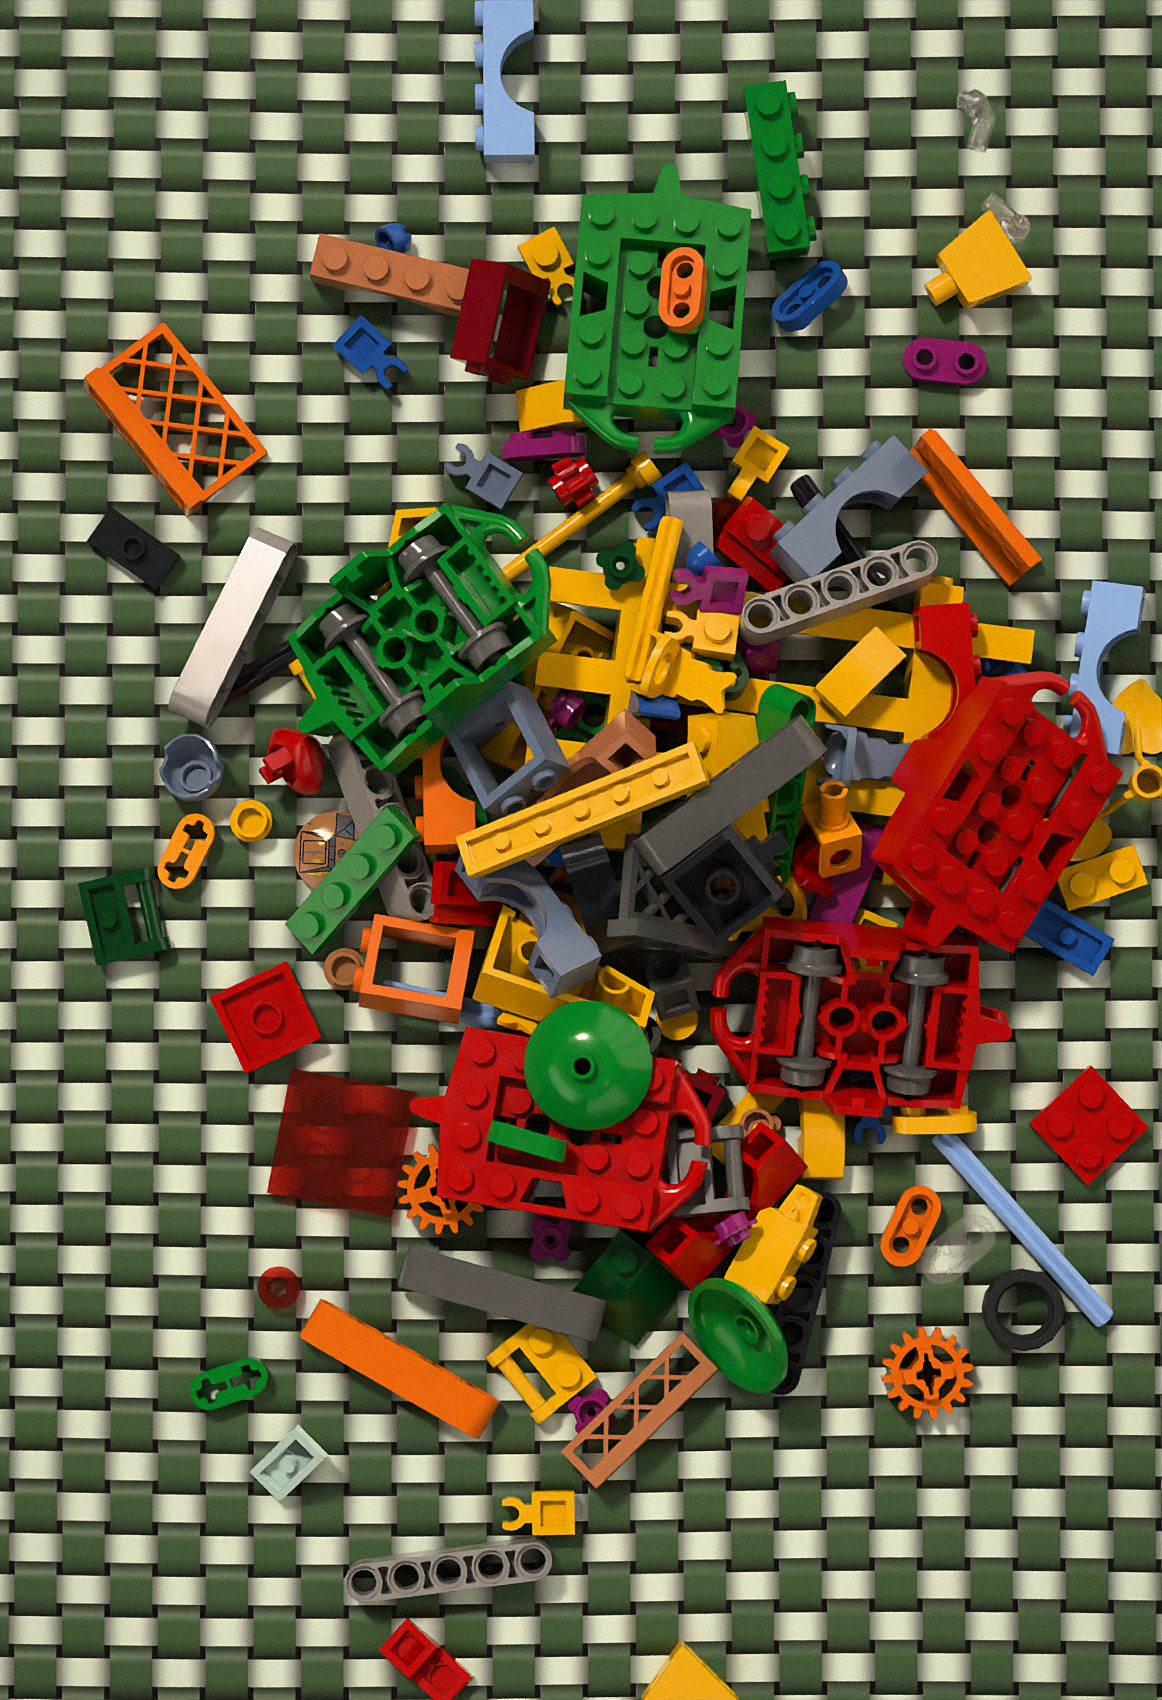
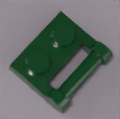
M153 867L78 883L97 966L172 949L170 937H165L152 882V880L156 879ZM136 884L149 940L136 943L124 886Z

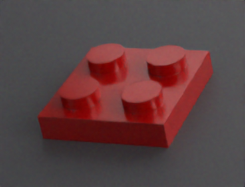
M287 961L210 996V1000L245 1074L323 1038Z
M1091 1065L1083 1070L1028 1122L1086 1185L1090 1184L1149 1128Z

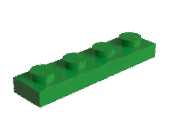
M395 805L386 806L285 923L287 928L311 954L321 952L422 834Z

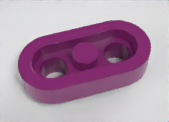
M923 337L915 339L908 344L902 356V366L905 373L916 381L969 386L979 381L983 376L987 366V359L983 350L974 343ZM922 351L928 352L931 355L932 362L929 365H921L918 363L916 355ZM961 356H969L973 360V368L969 370L962 369L958 364V359Z
M575 429L550 431L551 437L534 438L533 432L511 433L508 435L509 441L501 443L502 461L524 462L562 459L566 455L570 458L586 455L585 437L576 436Z

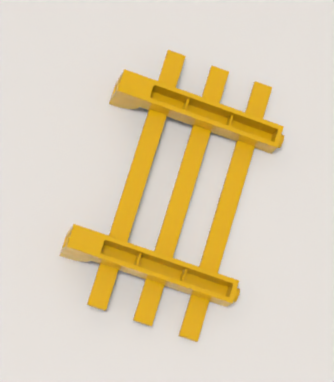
M637 537L636 543H633L636 546L635 556L638 564L644 567L645 575L641 581L634 582L631 580L626 584H622L618 590H610L605 586L604 581L606 577L604 573L549 566L551 579L550 602L618 610L612 660L544 652L537 659L534 685L608 695L604 727L624 709L628 711L631 690L625 687L626 684H640L625 679L623 673L655 538ZM932 576L926 586L915 591L913 608L924 605L962 603L964 587L953 586V578ZM669 583L659 624V633L662 631L663 616L666 617L668 611H680L689 619L695 620L697 610L699 609L696 599L690 604L678 605L673 603L669 596L670 590L682 591L687 587V584ZM746 592L743 607L747 601L763 594ZM793 600L788 603L790 610L796 614L809 612L808 606L802 601ZM865 608L795 634L860 642L877 626L897 647L908 648L902 698L870 694L842 720L812 691L814 689L813 686L749 678L741 697L736 700L725 701L724 710L757 714L763 692L770 685L780 684L810 696L815 701V722L898 732L897 744L921 739L922 735L930 732L943 721L950 707L951 686L945 671L936 661L926 655L915 652L912 614ZM754 614L748 617L751 625L756 628H766L770 625L767 618L763 615ZM978 623L977 638H972L973 655H979L980 658L1031 664L1035 630ZM682 696L676 698L678 704L711 708L701 700L693 702ZM635 717L647 729L650 728V719ZM556 739L566 760L586 744ZM528 744L526 747L525 764L534 757ZM806 771L801 804L807 805L820 801L821 786L816 785V779L833 778V775ZM861 778V780L850 782L846 797V807L850 812L888 816V823L904 797L905 791L894 782ZM642 812L591 832L590 835L600 833L606 850L624 853L626 834H639L641 832ZM881 869L880 885L898 887L894 883L895 881Z

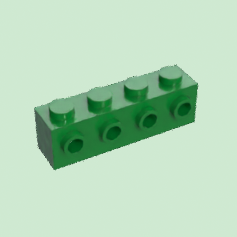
M786 80L744 86L742 100L766 261L806 256L809 253L810 242L816 241V228L814 217H806L804 200H810V188L807 174L800 175L797 159L804 158V148L801 133H793L791 118L798 117L795 91L787 92Z

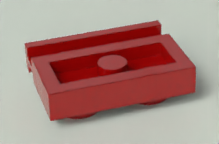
M747 496L722 528L723 532L717 540H713V547L738 568H745L749 577L766 592L781 588L785 581L788 582L790 580V577L768 555L777 543L772 538L773 535L785 524L754 498Z
M434 861L431 903H434L433 916H429V922L496 927L503 905L509 908L510 905L498 901L478 902L455 871L457 862Z

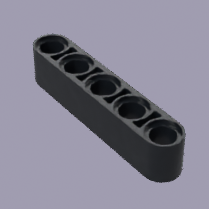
M596 833L560 845L559 849L586 934L595 940L602 955L598 965L602 968L608 965L648 988L635 943L607 937L608 920L619 918L620 893L601 834Z
M815 1190L823 1198L829 1199L833 1206V1212L827 1220H815L813 1223V1227L819 1230L814 1239L818 1240L822 1245L821 1257L814 1262H801L794 1275L797 1281L804 1280L811 1284L812 1295L804 1303H795L788 1297L785 1301L781 1300L779 1305L776 1304L774 1317L780 1327L784 1323L795 1322L802 1329V1335L796 1343L786 1344L788 1366L792 1371L791 1378L786 1384L779 1385L770 1391L776 1395L791 1393L800 1381L841 1218L839 1200L826 1190Z

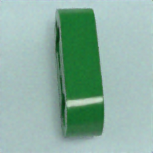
M495 1120L491 1121L486 1138L488 1142L560 1163H564L570 1143Z
M244 1357L206 1370L197 1375L192 1381L190 1397L199 1408L213 1410L255 1396L268 1383V1368L259 1358ZM244 1365H249L252 1371L259 1369L261 1377L255 1381L256 1387L250 1388L247 1382L233 1385L232 1378L238 1377L244 1372ZM209 1378L211 1384L226 1382L227 1388L215 1394L216 1401L210 1402L207 1396L200 1397L198 1394V1390L204 1386V1379Z

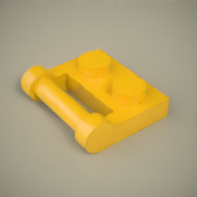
M528 1323L485 1357L493 1368L497 1366L530 1407L532 1410L530 1416L537 1424L548 1418L560 1406L597 1378L595 1372L564 1333ZM520 1347L555 1393L547 1400L542 1397L510 1356L517 1348Z

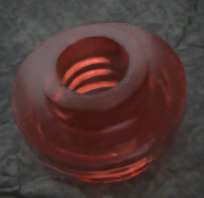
M275 1266L266 1270L261 1275L257 1287L258 1294L262 1302L274 1309H283L292 1305L298 1298L300 1282L297 1275L289 1268ZM281 1279L286 1283L287 1291L285 1294L276 1295L273 1293L271 1285L274 1280Z

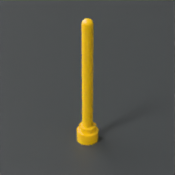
M642 451L630 460L631 466L625 469L626 475L504 566L502 571L510 582H513L530 569L524 557L531 550L538 548L543 557H546L636 487L641 490L647 485L650 488L652 484L663 478L646 453Z

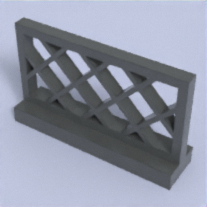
M626 834L619 918L608 920L607 937L724 963L751 937L752 931L741 932L736 940L729 941L727 939L715 948L667 887L659 895L656 894L649 881L656 873L651 866L645 871L639 863V851L631 842L637 834ZM640 889L649 903L641 913L634 911L636 893ZM671 896L680 910V913L673 920L670 919L663 906Z

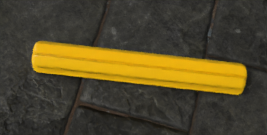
M663 516L659 522L623 673L624 678L629 681L641 683L646 665L654 649L656 638L651 636L647 630L649 628L658 632L683 528V521L675 517Z

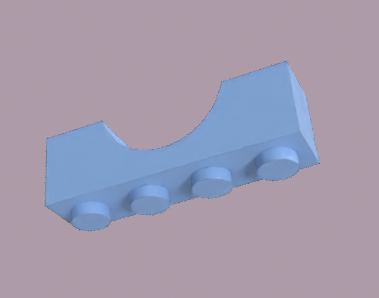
M475 0V26H483V42H475V68H483V84H475V109H483L484 125L475 126L476 151H484L485 163H535L534 112L517 105L508 96L501 81L502 68L510 53L519 45L534 39V0Z
M1093 580L1091 591L1084 590L1081 615L1087 616L1085 632H1078L1076 637L1074 655L1075 657H1081L1079 674H1071L1068 698L1075 691L1080 690L1095 705L1100 718L1107 756L1121 758L1128 716L1125 712L1113 706L1104 696L1100 684V669L1106 654L1117 642L1126 637L1140 634L1146 591L1141 586ZM1075 708L1073 709L1072 716L1065 715L1063 731L1072 738L1076 737L1081 729V718Z

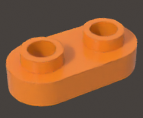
M689 247L673 250L666 256L662 264L658 311L665 325L676 333H687L694 330L704 317L707 265L701 255ZM688 269L693 270L689 277L681 278L684 271ZM690 309L685 317L678 318V314L682 310Z
M916 1185L909 1187L901 1194L879 1242L882 1256L892 1265L899 1267L909 1266L920 1257L941 1213L940 1199L932 1189ZM921 1198L926 1202L924 1213L914 1214L912 1212L911 1204L915 1199ZM897 1237H905L908 1241V1248L904 1252L899 1253L893 1249V1241Z

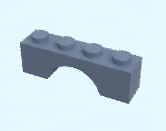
M894 435L883 445L878 440L874 441L859 456L863 463L855 471L848 466L830 483L834 490L826 498L818 493L804 506L801 511L806 516L797 525L789 520L773 535L772 538L777 543L768 555L794 583L821 574L842 553L835 530L837 516L841 509L855 503H872L890 510L928 473V470Z
M460 854L455 871L478 902L498 901L509 904L525 914L533 924L538 942L534 947L527 967L551 999L593 978L602 957L598 945L591 936L585 934L575 921L570 907L560 901L551 889L547 877L542 872L538 871L524 859L472 880L467 875Z

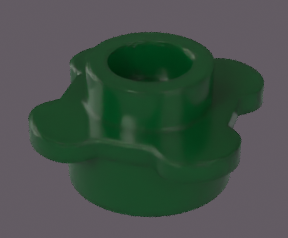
M625 541L617 549L612 551L601 550L597 554L596 563L603 568V573L606 577L604 583L608 589L618 590L622 584H626L631 580L639 582L643 579L645 569L638 564L635 556L636 546L633 543ZM618 562L624 563L625 567L624 569L619 570L617 569L616 564Z

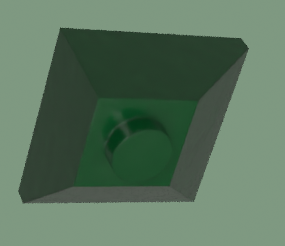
M619 1228L572 1291L608 1301L602 1321L633 1345L637 1346L682 1287L683 1283L670 1274L644 1245Z

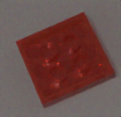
M291 1068L267 1193L392 1217L398 1188L397 1183L400 1178L412 1116L409 1104L415 1098L416 1092Z

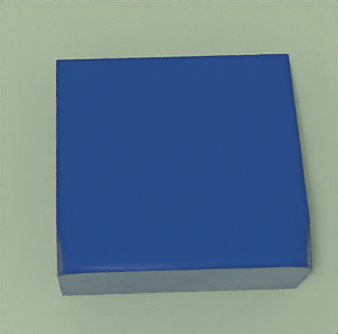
M632 690L630 692L628 711L634 717L663 722L675 721L680 718L681 711L676 698L665 695L648 698Z

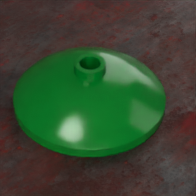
M577 1001L563 1005L549 1013L540 1021L531 1034L524 1056L525 1080L535 1103L552 1120L566 1127L578 1130H599L613 1126L626 1119L642 1103L650 1087L653 1074L652 1052L642 1028L625 1011L600 1001ZM581 1058L587 1059L591 1065L590 1071L586 1075L579 1073L576 1068V1064Z
M708 1278L693 1288L694 1291H691L688 1298V1317L695 1338L705 1355L719 1368L718 1370L727 1379L745 1390L754 1393H767L779 1386L787 1374L788 1350L782 1330L770 1309L747 1288L730 1280Z

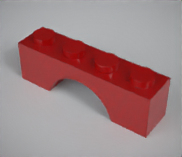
M970 603L924 605L912 609L915 652L926 655L936 661L945 671L951 686V703L945 718L936 728L922 735L921 739L940 738L958 708L976 687L975 680L981 679L979 655H973L972 638H977L978 620L976 613L970 612Z
M761 1121L741 1142L745 1197L750 1198L751 1209L750 1212L745 1213L748 1220L755 1219L760 1210L772 1207L808 1168L790 1144ZM726 1190L722 1198H728V1190ZM718 1214L675 1219L672 1216L645 1246L670 1274L694 1291L693 1288L701 1283L735 1247L729 1248L726 1241L716 1247L713 1242L719 1239L713 1227L735 1214Z

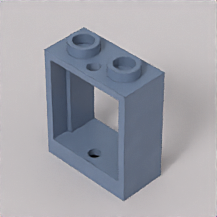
M512 681L505 684L446 734L483 810L502 817L525 809L527 803L542 791L553 787L557 783L558 778L570 769L531 690ZM515 720L534 757L498 786L480 749Z

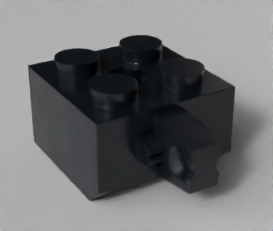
M732 822L683 860L664 872L662 882L716 948L784 895L785 886L773 872L778 867L777 862L773 858L789 846V841L779 828L761 841L755 835L747 839L736 824ZM721 876L723 879L732 878L731 890L728 891L725 887L716 889V877Z

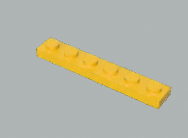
M691 741L455 838L467 875L474 880L711 784L698 746Z

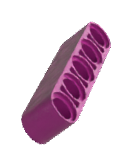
M853 817L862 832L860 867L853 871L827 877L834 893L828 898L816 894L808 912L807 920L852 924L877 864L870 856L875 850L884 829Z

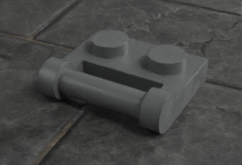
M726 1125L711 1127V1143L723 1142L728 1198L716 1199L712 1147L695 1145L694 1129L671 1131L667 1149L670 1184H676L684 1179L688 1173L691 1160L708 1163L701 1186L690 1199L672 1213V1216L675 1219L718 1214H737L741 1211H744V1213L750 1212V1198L745 1197L740 1141L744 1140L743 1126Z

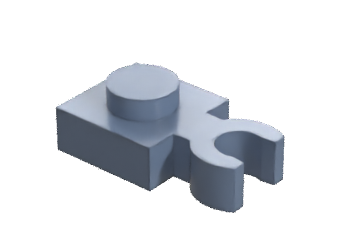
M457 443L455 450L465 455L466 462L461 467H454L446 462L444 465L445 470L454 477L467 476L471 478L465 489L502 511L521 480L523 473L486 452L480 462L474 458L472 450L467 445Z

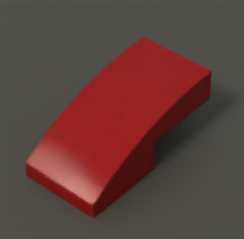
M409 1618L405 1619L379 1649L408 1679L416 1682L433 1700H454L474 1678L465 1667Z

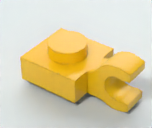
M754 426L731 462L732 465L741 471L727 491L726 497L740 505L755 480L767 486L790 448Z

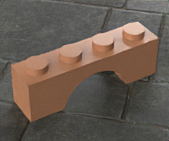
M319 233L310 277L312 283L350 292H371L392 296L422 305L437 313L459 318L469 269Z
M624 709L567 760L570 769L558 778L557 783L553 787L542 791L527 803L526 808L656 756V736L629 711ZM558 846L525 860L535 867Z

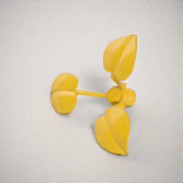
M1139 679L1126 687L1112 703L1113 706L1125 712L1128 716L1122 755L1134 752L1135 760L1140 767L1129 778L1128 791L1099 812L1069 862H1080L1095 858L1107 848L1112 839V831L1102 819L1131 798L1141 803H1149L1156 798H1159L1162 802V769L1150 764L1142 755V752L1149 755L1162 752V699L1150 688L1144 679Z

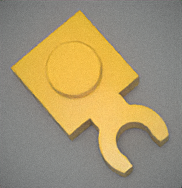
M552 227L518 245L517 249L531 274L551 282L549 290L550 300L558 308L562 306L561 299L557 294L559 288L568 286L572 290L574 289V277L565 273L566 270L574 266V262L555 227Z
M698 609L695 620H691L684 613L672 610L667 612L665 624L676 625L680 631L677 633L665 631L664 634L676 639L680 646L684 643H691V653L695 654V656L733 661L740 616L703 612Z
M574 1490L532 1491V1503H524L520 1498L514 1496L502 1499V1506H514L519 1511V1516L516 1520L502 1522V1528L505 1530H517L525 1523H532V1535H575Z

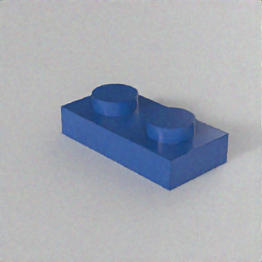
M1047 899L1024 934L1026 938L1091 976H1094L1115 940Z

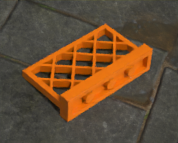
M164 322L100 369L98 367L84 377L83 388L187 518L200 509L201 505L268 454L267 450ZM161 336L173 350L171 364L146 361L148 346ZM143 350L142 360L132 359ZM177 356L180 358V360L184 363L185 366L176 365ZM122 365L141 367L138 389L120 386L111 373ZM145 368L170 371L168 393L143 389ZM175 372L192 374L199 382L197 397L172 393ZM203 389L211 398L202 397ZM128 395L137 396L136 405ZM141 397L167 400L164 421L150 420L144 417L140 412ZM171 401L196 404L194 425L169 422ZM201 405L219 407L225 415L223 429L198 426ZM229 421L237 431L228 430ZM154 428L163 429L162 438ZM168 429L193 433L190 454L171 451L166 444ZM197 433L222 437L220 458L195 455ZM227 437L245 440L254 453L243 461L224 459ZM179 460L189 461L188 471ZM194 462L219 465L217 480L204 490L192 477ZM223 466L234 467L222 476Z
M930 428L922 434L916 445L910 450L911 454L928 470V473L920 480L921 483L1008 587L1039 563L1042 558L938 432Z

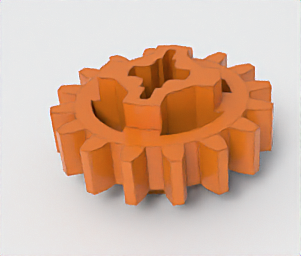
M432 1143L428 1145V1156L424 1157L418 1151L413 1153L414 1159L417 1162L415 1167L409 1164L403 1165L402 1169L409 1174V1178L399 1180L397 1186L407 1189V1194L398 1200L400 1204H411L412 1208L406 1215L408 1219L416 1215L422 1218L419 1225L420 1229L423 1230L430 1222L435 1224V1232L440 1235L443 1226L449 1224L453 1233H457L459 1229L458 1221L463 1220L471 1226L474 1221L470 1212L472 1210L483 1212L485 1208L483 1205L468 1203L464 1209L458 1212L455 1200H448L450 1207H447L446 1200L433 1194L432 1188L437 1185L439 1152ZM428 1164L431 1173L426 1185L415 1188L419 1172ZM427 1201L434 1203L441 1208L443 1216H436L427 1212L420 1203Z
M923 1326L917 1327V1337L911 1338L907 1332H902L904 1344L898 1346L891 1342L888 1346L895 1353L894 1357L882 1358V1363L890 1368V1373L881 1375L882 1382L893 1384V1387L886 1392L888 1398L900 1396L901 1399L897 1408L903 1411L909 1405L913 1406L914 1418L919 1419L924 1409L928 1410L931 1419H937V1408L943 1407L947 1413L951 1414L953 1409L950 1402L953 1399L962 1403L966 1400L959 1392L961 1387H972L973 1382L964 1377L965 1372L974 1369L973 1364L962 1362L961 1360L968 1353L967 1348L960 1347L954 1349L953 1346L956 1343L957 1337L951 1334L945 1340L941 1339L942 1331L939 1327L934 1328L931 1336L926 1335ZM931 1345H936L946 1350L951 1356L952 1361L938 1360L933 1355ZM915 1348L916 1356L908 1366L900 1368L904 1356L911 1349ZM924 1354L929 1364L933 1368L938 1369V1373L931 1375V1382H929L930 1391L923 1378L916 1376V1372L923 1370ZM954 1378L950 1389L943 1396L939 1397V1388L945 1380ZM902 1384H914L921 1389L923 1400L915 1399L907 1394Z

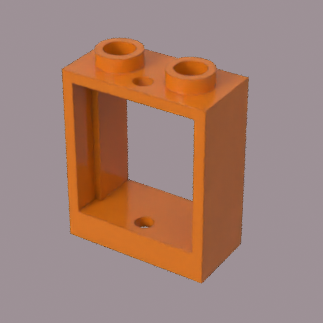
M374 914L372 928L364 927L359 952L367 953L365 967L356 966L352 991L360 992L358 1007L459 1024L475 931ZM387 937L454 949L446 997L373 984L381 938Z

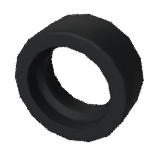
M1023 1268L1006 1271L995 1278L984 1293L981 1307L984 1324L991 1335L1006 1347L1021 1351L1039 1349L1052 1341L1062 1327L1065 1313L1062 1295L1055 1284L1041 1273ZM1022 1284L1038 1289L1045 1297L1048 1307L1046 1321L1041 1328L1025 1335L1012 1333L1006 1329L1000 1321L998 1313L999 1301L1005 1291L1013 1286Z

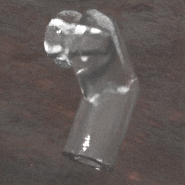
M976 89L972 91L964 90L958 95L957 107L963 113H968L973 123L966 147L973 151L985 153L996 116L984 93Z
M992 192L980 206V209L984 213L991 210L1010 242L1019 243L1024 241L1031 229L1030 221L1024 215L1018 214Z

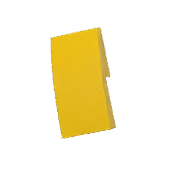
M875 626L812 691L844 720L903 661L906 654Z
M798 1098L801 1135L797 1139L798 1155L808 1166L800 1176V1180H842L845 1160V1116L832 1113L823 1100Z

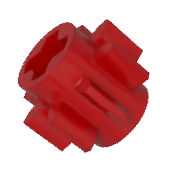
M566 455L551 465L555 475L548 479L547 482L564 507L574 501L576 506L581 508L595 498L591 488L599 484V480L583 457L572 462L570 457Z

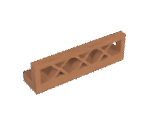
M682 1332L561 1453L595 1488H599L719 1368ZM683 1344L700 1363L688 1375H670V1356ZM665 1362L664 1375H652ZM647 1379H664V1398L657 1405H639L640 1386ZM670 1380H682L670 1391ZM634 1393V1405L622 1404ZM616 1409H634V1428L627 1435H609V1416ZM639 1409L651 1410L639 1422ZM604 1422V1434H592ZM586 1439H603V1458L590 1469L574 1451ZM609 1439L621 1440L609 1451Z

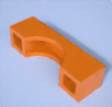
M447 735L443 736L417 758L423 759V775H415V800H423L424 816H416V829L422 834L416 842H424L425 854L460 853L455 837L476 829L475 802L455 793L448 786L441 773V762L444 753L451 744Z

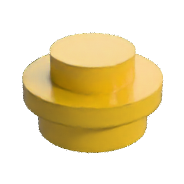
M247 800L241 802L233 809L230 816V826L233 833L245 842H257L264 839L272 828L271 812L259 801Z

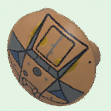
M339 811L322 813L309 820L297 835L293 851L294 863L300 877L312 889L315 890L358 840L359 835L351 814Z

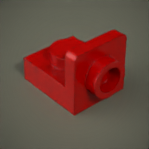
M812 832L793 850L791 862L795 871L793 877L804 891L808 893L813 891L828 898L834 891L828 878H822L819 874L820 843ZM843 849L837 851L831 857L830 863H841L850 855L851 850Z

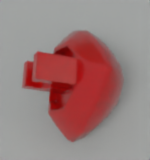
M283 727L272 731L268 740V756L263 758L265 766L259 769L263 779L267 784H270L283 777L292 791L304 795L317 794L322 787L325 772V752L321 742L313 735L302 733L299 729Z

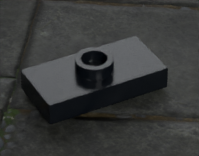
M110 507L87 540L92 546L156 591L181 557L112 507Z

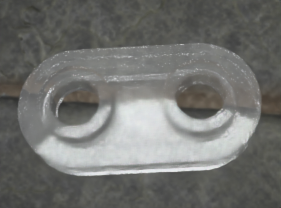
M968 1214L958 1219L923 1250L920 1257V1268L924 1276L936 1284H948L956 1280L993 1247L996 1234L992 1223L987 1218L978 1214ZM972 1228H979L982 1232V1238L976 1244H971L967 1240V1233ZM945 1255L949 1258L950 1265L947 1270L938 1271L935 1268L934 1263L938 1256Z

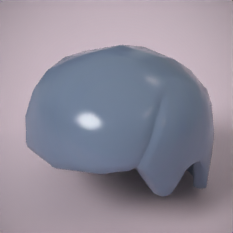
M181 734L165 745L164 761L159 772L162 781L165 783V788L171 795L184 802L203 801L220 787L224 776V763L217 748L211 741L199 734Z

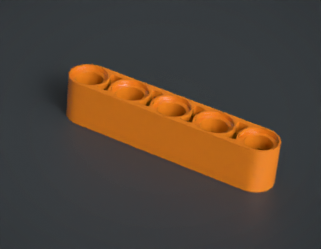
M324 1299L318 1301L299 1334L303 1340L476 1439L481 1437L500 1403L498 1399Z

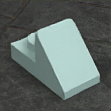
M297 1424L250 1473L280 1502L328 1454Z

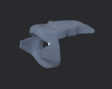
M825 723L824 728L838 731L831 734L827 739L825 745L827 751L824 754L825 769L833 775V778H817L816 785L821 786L826 781L837 780L846 785L845 788L849 790L850 782L861 780L862 776L878 780L883 776L891 777L911 746L912 741L891 744L887 743L884 738L867 737L866 733L857 731L856 727Z

